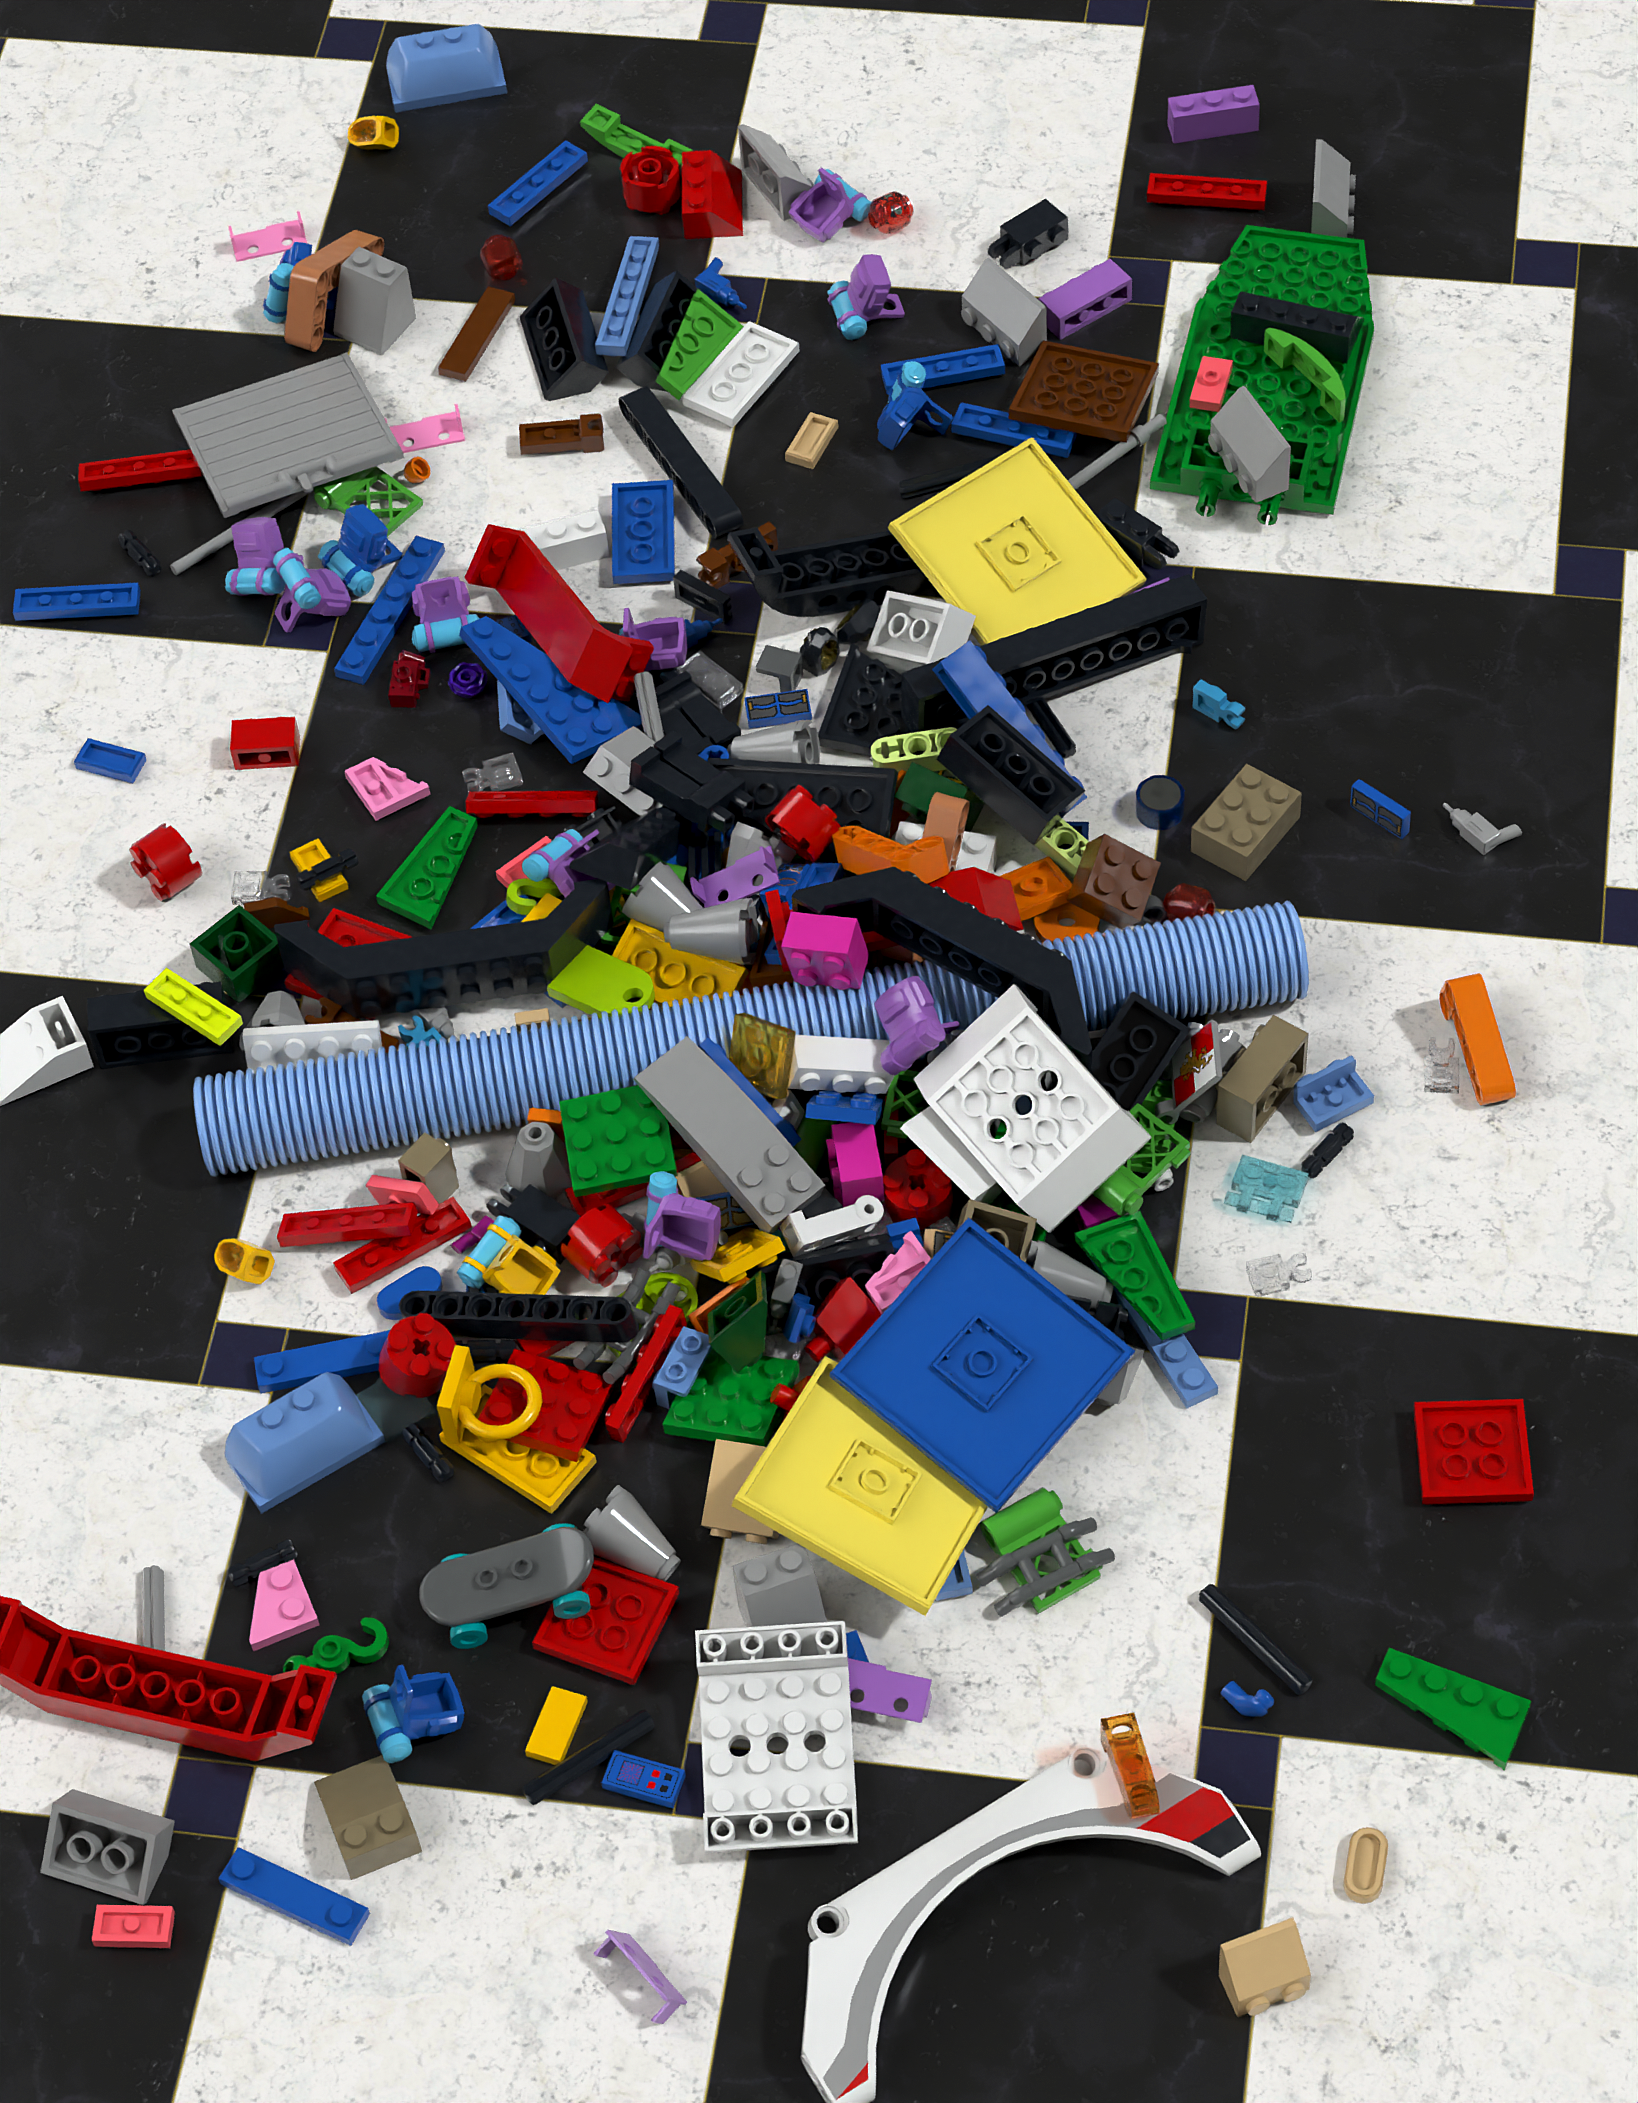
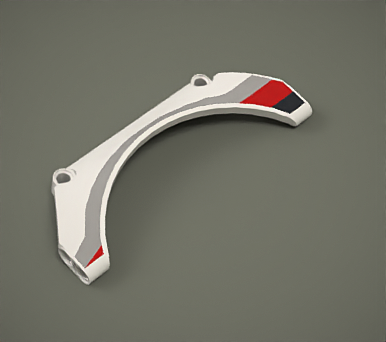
M1080 1747L1068 1757L835 1900L818 1907L808 1923V1933L813 1942L809 1944L801 2060L825 2102L870 2103L875 2099L876 2043L880 2016L889 1984L901 1956L916 1931L932 1911L961 1884L986 1867L1007 1856L1029 1848L1062 1840L1095 1837L1128 1839L1158 1845L1186 1854L1230 1876L1261 1856L1258 1843L1231 1801L1220 1789L1174 1771L1117 1754L1104 1763L1101 1756L1094 1749ZM1074 1761H1086L1091 1767V1774L1087 1776L1079 1774L1074 1768ZM822 1916L832 1918L837 1926L836 1931L831 1934L821 1932L817 1926V1919Z

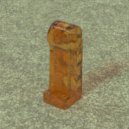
M1135 1713L1100 1719V1742L1104 1753H1107L1128 1817L1135 1819L1160 1814L1159 1799L1155 1786L1156 1781ZM1118 1726L1129 1727V1731L1112 1734L1113 1729Z

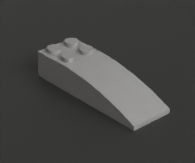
M688 1036L634 1077L633 1080L761 1231L773 1234L780 1228L779 1226L789 1214L803 1210L821 1195L825 1184L755 1103Z

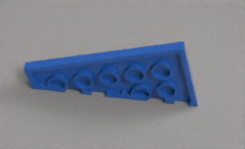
M485 616L461 627L459 636L571 764L596 753L602 744L633 726L644 731L640 714L616 699H610L608 704L569 683L547 654L491 618Z

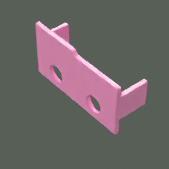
M297 211V220L270 225L265 229L233 235L231 226H228L236 262L290 250L294 242L307 243L300 211ZM287 239L293 241L292 244L288 246L282 244V242ZM251 247H257L259 249L255 253L248 252V249Z
M454 404L455 412L425 417L421 421L389 427L403 453L465 441L458 404ZM441 433H448L450 435L444 440L438 438ZM412 440L414 444L406 447L403 445V442Z

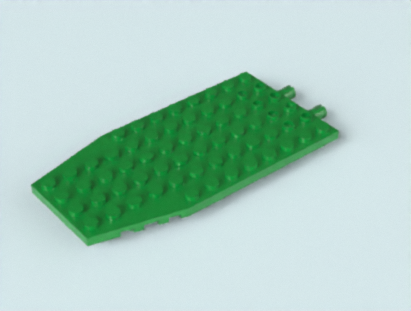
M1246 225L1233 245L1230 256L1219 267L1218 275L1207 286L1206 294L1195 305L1166 417L1167 424L1163 428L1150 478V489L1199 496L1195 508L1196 512L1204 516L1205 508L1208 506L1207 517L1215 514L1217 499L1260 504L1257 519L1263 525L1266 523L1267 515H1270L1268 525L1276 523L1279 507L1334 515L1374 338V321L1372 319V304L1369 294L1370 287L1367 276L1364 240ZM1240 291L1364 317V323L1348 363L1327 359L1339 375L1344 387L1346 401L1343 421L1339 423L1320 405L1321 391L1293 364L1282 369L1264 352V345L1230 338L1231 311ZM1203 356L1233 360L1232 372L1221 408L1238 388L1245 386L1291 446L1289 490L1255 503L1248 493L1242 491L1234 473L1228 472L1219 453H1215L1211 449L1208 435H1210L1211 420L1218 412L1189 408L1190 396Z

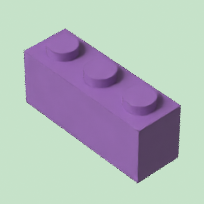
M1254 85L1168 98V127L1173 144L1259 131L1260 104Z
M1108 259L1078 277L1070 279L1060 287L1045 293L1038 300L1046 306L1047 328L1061 340L1132 300V278L1115 262Z

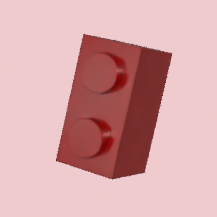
M296 717L232 720L230 752L235 770L299 766L300 734Z

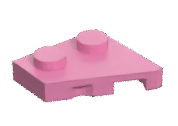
M374 757L345 770L346 779L375 821L430 795L427 783L421 781L418 784L408 779L405 772L397 768H390L386 763Z
M912 1231L903 1237L904 1244L895 1255L890 1254L883 1262L881 1270L874 1273L865 1285L867 1294L881 1315L931 1260Z
M294 1559L259 1573L249 1638L253 1651L319 1626L318 1618Z

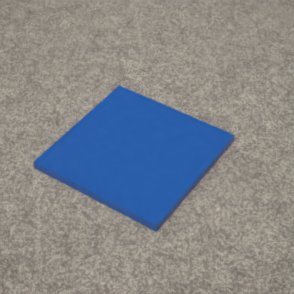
M968 1217L830 1372V1378L997 1514L1134 1356L1135 1350Z

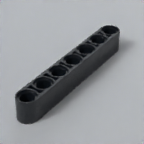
M644 386L619 397V407L626 421L668 478L673 480L674 486L710 535L716 539L743 527V517L739 508L648 386Z
M417 1290L405 1294L399 1302V1310L403 1318L417 1316L420 1313L430 1314L434 1320L444 1325L453 1337L623 1343L632 1340L639 1331V1323L629 1301L621 1297Z

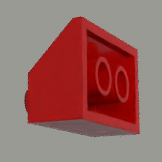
M711 150L682 152V217L685 239L743 236L742 170Z

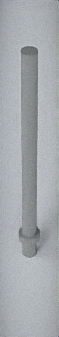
M303 490L276 499L245 519L257 517L271 518L311 492H304ZM232 527L172 563L170 568L177 576L232 542Z

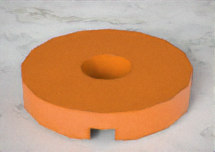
M1070 902L1034 916L1035 933L1042 943L1048 939L1053 945V941L1056 938H1060L1063 943V939L1066 936H1069L1073 941L1074 936L1077 934L1083 940V936L1086 933L1091 934L1093 938V934L1096 931L1099 932L1100 918ZM1064 918H1070L1075 923L1071 926H1063L1059 924V921Z

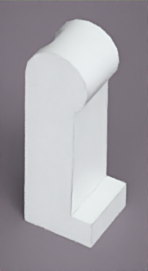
M864 1195L858 1198L853 1205L809 1219H805L801 1210L791 1213L779 1227L792 1256L795 1257L868 1233L880 1221L884 1210L877 1198Z

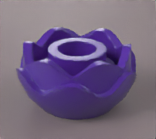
M462 662L450 672L448 685L457 696L472 698L478 696L485 689L487 673L477 663Z

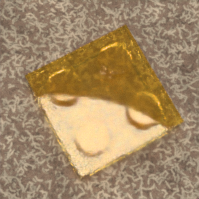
M747 1013L735 1014L729 1060L759 1093L775 1099L787 1098L796 1031Z

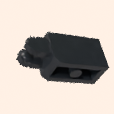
M1116 498L1112 499L1095 514L1137 567H1142L1147 563L1155 567V569L1161 570L1167 564L1163 555L1174 559L1180 552L1176 543L1162 534V527Z

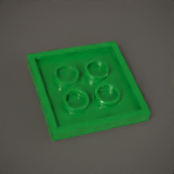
M638 1085L559 1101L575 1197L647 1183L650 1180V1175L654 1172L665 1171L674 1175V1177L678 1176L669 1121Z
M712 1348L686 1397L675 1396L663 1422L665 1434L709 1441L720 1439L767 1447L783 1408L770 1402L771 1394L778 1383L791 1389L793 1388L800 1372L798 1361L762 1356L756 1364L751 1367L746 1365L737 1373Z

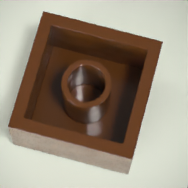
M1103 834L1086 844L1067 901L1123 930L1125 927L1141 921L1161 863L1111 836Z

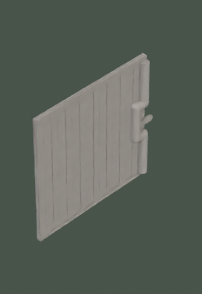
M347 352L172 410L174 418L224 518L303 490L304 492H311L315 486L404 458L401 447Z

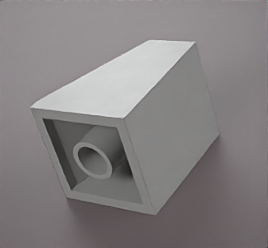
M358 247L341 265L333 331L336 336L383 355L416 319L407 267Z
M795 1544L732 1566L738 1607L746 1627L827 1622L815 1571L805 1547Z

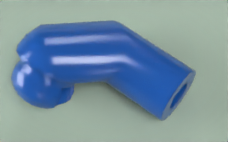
M1234 1681L1229 1682L1221 1691V1695L1239 1713L1247 1717H1262L1268 1713L1267 1709L1274 1705L1273 1697L1266 1690H1258L1255 1696L1248 1695Z

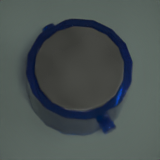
M1153 775L1140 782L1136 790V816L1140 823L1154 830H1167L1180 823L1184 815L1185 802L1184 788L1181 783L1173 777L1166 775Z

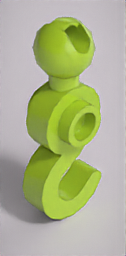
M525 878L515 880L508 886L506 902L507 906L515 913L528 915L536 906V900L521 898V895L542 898L546 893L554 897H559L562 894L555 882H552L550 878L539 882Z

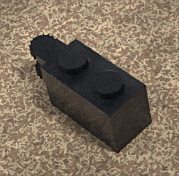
M1045 198L1000 225V238L991 243L987 253L993 259L1001 256L999 263L1005 269L1017 263L1024 266L1068 239V217Z
M505 1184L500 1189V1192L511 1205L507 1207L492 1198L486 1204L489 1212L495 1217L500 1215L513 1219L520 1227L521 1234L519 1238L531 1247L536 1245L542 1248L544 1252L556 1260V1263L561 1265L566 1259L561 1253L562 1243L568 1246L571 1237L567 1233L581 1216L531 1184L523 1192L509 1184Z

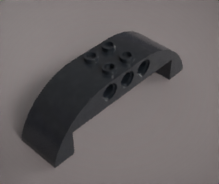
M758 528L734 531L728 534L730 548L762 601L771 609L785 615L818 617L847 612L858 602L866 598L880 606L883 604L887 590L912 596L932 585L890 531L771 551Z

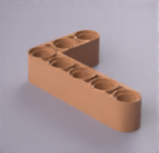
M353 230L299 261L294 266L290 276L285 325V342L287 344L312 352L319 349L324 335L327 295L329 291L339 286L341 265L358 247L382 256L384 250L383 238Z
M936 792L930 802L922 838L940 836L944 839L950 872H953L956 868L968 817L969 801ZM900 945L881 949L883 957L905 963L908 962L912 965L916 960L920 962L925 960L923 957Z

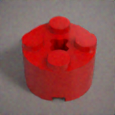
M660 146L641 147V152L633 155L632 151L623 158L620 170L623 194L627 207L632 210L655 212L661 215L668 213L671 210V206L678 201L681 195L679 163L673 157L672 152Z
M797 785L768 814L765 822L772 831L777 827L781 830L780 834L782 837L780 839L797 851L796 854L805 860L810 858L811 862L814 863L833 842L832 835L838 832L841 826L835 821L837 815L827 805L822 804L819 807L811 800L813 796L803 786Z
M166 823L149 832L129 848L132 857L135 859L131 862L133 870L140 878L146 877L152 884L150 886L152 892L160 901L171 898L202 876L199 862L196 861L192 864L189 854L193 851L188 843L171 825L166 828Z
M921 1149L910 1150L906 1155L897 1158L888 1166L883 1176L885 1209L887 1217L892 1224L916 1218L920 1230L938 1229L948 1221L953 1209V1181Z
M604 1204L606 1209L601 1211L594 1207L582 1215L567 1233L571 1237L568 1246L564 1243L561 1246L562 1255L592 1284H600L604 1288L610 1286L616 1280L618 1271L626 1264H632L637 1261L643 1253V1248L639 1245L641 1241L640 1232L610 1204Z
M420 1313L417 1316L400 1320L391 1328L380 1352L379 1374L381 1379L389 1389L402 1396H405V1393L417 1395L416 1398H425L433 1395L444 1383L454 1347L457 1345L453 1336L444 1325L434 1320L427 1313Z

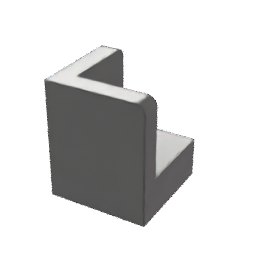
M766 645L756 664V672L779 678L780 692L794 691L797 689L804 674L802 653Z

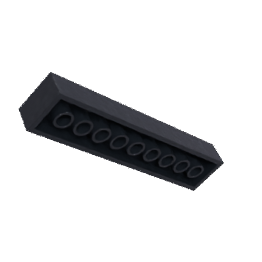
M1187 574L1095 607L1084 609L1066 617L1058 618L1040 626L1029 628L1011 636L1000 638L979 647L987 657L986 662L991 669L998 672L1004 678L1006 689L1011 696L1019 699L1025 706L1040 699L1063 693L1181 651V647L1158 644L1159 639L1192 642V647L1202 644L1204 641L1207 597L1191 575ZM1157 629H1160L1164 635H1160ZM1186 632L1194 633L1193 639L1181 637ZM945 658L902 673L901 718L911 733L948 727L958 729L969 720L932 670Z

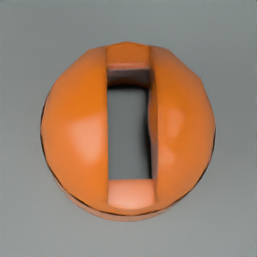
M414 457L406 463L403 470L404 477L413 484L420 483L430 476V467L423 458Z

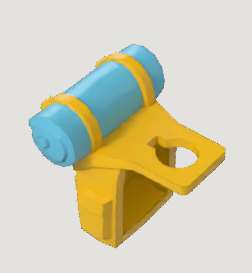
M499 1215L494 1223L488 1226L487 1232L470 1255L464 1258L457 1274L464 1284L472 1288L480 1289L486 1282L490 1286H494L499 1293L545 1295L560 1273V1270L556 1266V1260L544 1252L542 1248L536 1245L530 1247L519 1238L521 1230L513 1219Z

